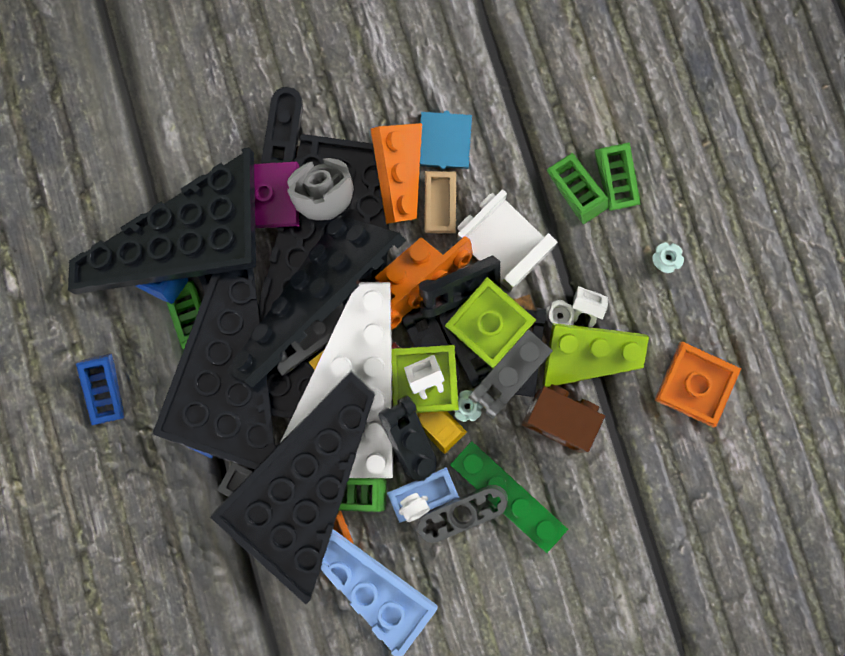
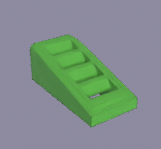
M630 142L595 149L596 162L604 194L608 198L609 211L640 205ZM620 155V161L609 163V156ZM623 167L624 173L611 175L610 169ZM626 179L627 185L613 187L612 181ZM629 191L630 197L615 200L614 194Z
M573 153L547 169V173L582 224L587 223L608 209L607 196ZM572 167L575 169L574 172L562 179L560 177L561 174ZM581 178L582 181L569 189V184ZM585 189L589 190V192L582 195L578 199L575 197L577 194L584 191Z
M193 280L187 282L176 300L190 294L192 299L176 305L175 303L170 304L167 302L183 350L193 325L183 327V325L196 319L201 305V300ZM195 306L196 310L179 316L180 312Z
M349 478L347 482V503H343L342 499L339 510L366 512L386 510V478ZM357 485H361V503H356ZM370 485H373L372 503H370Z

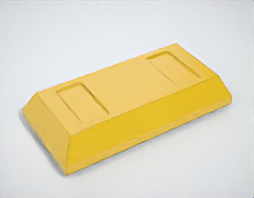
M448 411L417 413L426 436L444 454L467 433Z

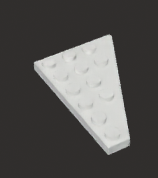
M359 282V287L352 292L281 442L342 378L352 370L375 392V397L349 478H393V447L378 415L385 408H392L391 282Z

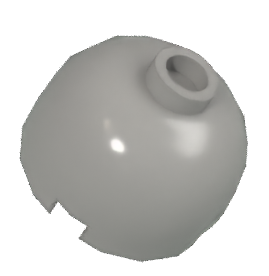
M326 158L323 159L324 164L314 166L313 162H309L292 173L287 181L289 186L287 191L297 211L308 219L330 220L341 214L349 206L354 188L348 167L344 162L338 159Z

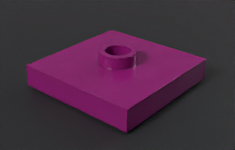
M296 161L254 164L255 228L299 226V211L294 207L287 191L289 189L288 178L299 168V164Z

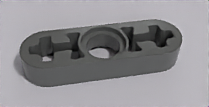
M489 485L434 508L422 516L418 523V532L425 541L435 543L494 519L505 511L508 504L507 493L500 486ZM491 493L493 498L499 497L501 499L496 509L492 505L482 507L480 512L483 515L479 516L477 505L484 503L488 498V494ZM457 506H467L472 512L471 520L468 522L457 520L454 515V509ZM446 511L449 522L442 524L438 529V533L433 529L428 530L426 528L430 519L434 523L444 520L446 515L443 512Z

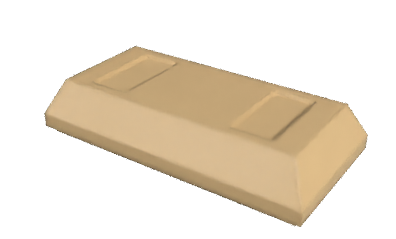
M425 171L424 233L456 234V172Z

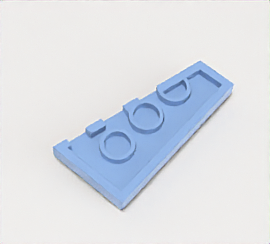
M333 529L322 561L321 570L334 586L341 590L348 598L354 610L361 614L368 622L375 635L380 640L382 639L389 647L393 656H403L437 611L438 605Z

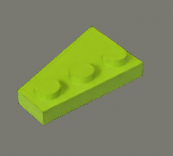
M552 323L549 348L553 352L546 359L542 385L550 387L551 384L561 385L644 368L649 336L640 333Z

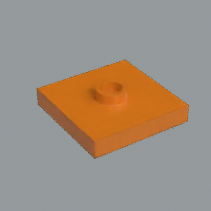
M682 341L677 347L655 397V401L711 427H716L741 368Z

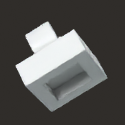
M578 286L572 306L575 309L573 321L576 322L581 313H587L590 315L588 327L592 328L596 324L597 318L603 319L608 307V297Z
M435 355L404 367L409 385L414 394L419 392L422 399H427L425 389L434 385L439 393L443 392L442 382L445 380Z

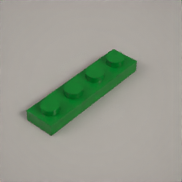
M472 441L450 464L477 490L489 485L502 487L508 496V504L503 514L546 554L568 531L567 527ZM491 493L488 494L487 498L497 508V504L501 499L499 497L493 498Z

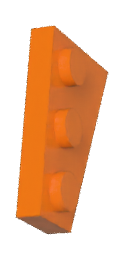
M422 123L371 128L386 224L417 219Z

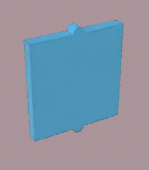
M447 110L444 113L421 112L420 166L440 167L441 170L446 168L469 169L472 115L450 114Z

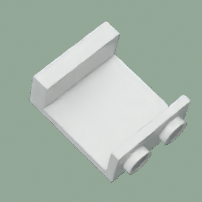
M502 189L496 196L491 193L483 200L479 206L482 210L474 218L469 215L457 227L460 230L457 241H460L464 236L468 237L472 244V254L478 261L492 255L500 260V282L511 292L554 249L557 241L549 233L545 237L541 235L505 200L507 193Z

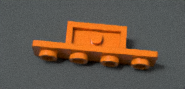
M464 236L444 255L421 237L375 276L376 282H391V297L393 298L391 300V330L400 324L402 317L408 312L420 307V302L423 300L419 295L420 282L424 280L435 281L455 272L459 268H464L470 262L473 250L471 240L468 237Z

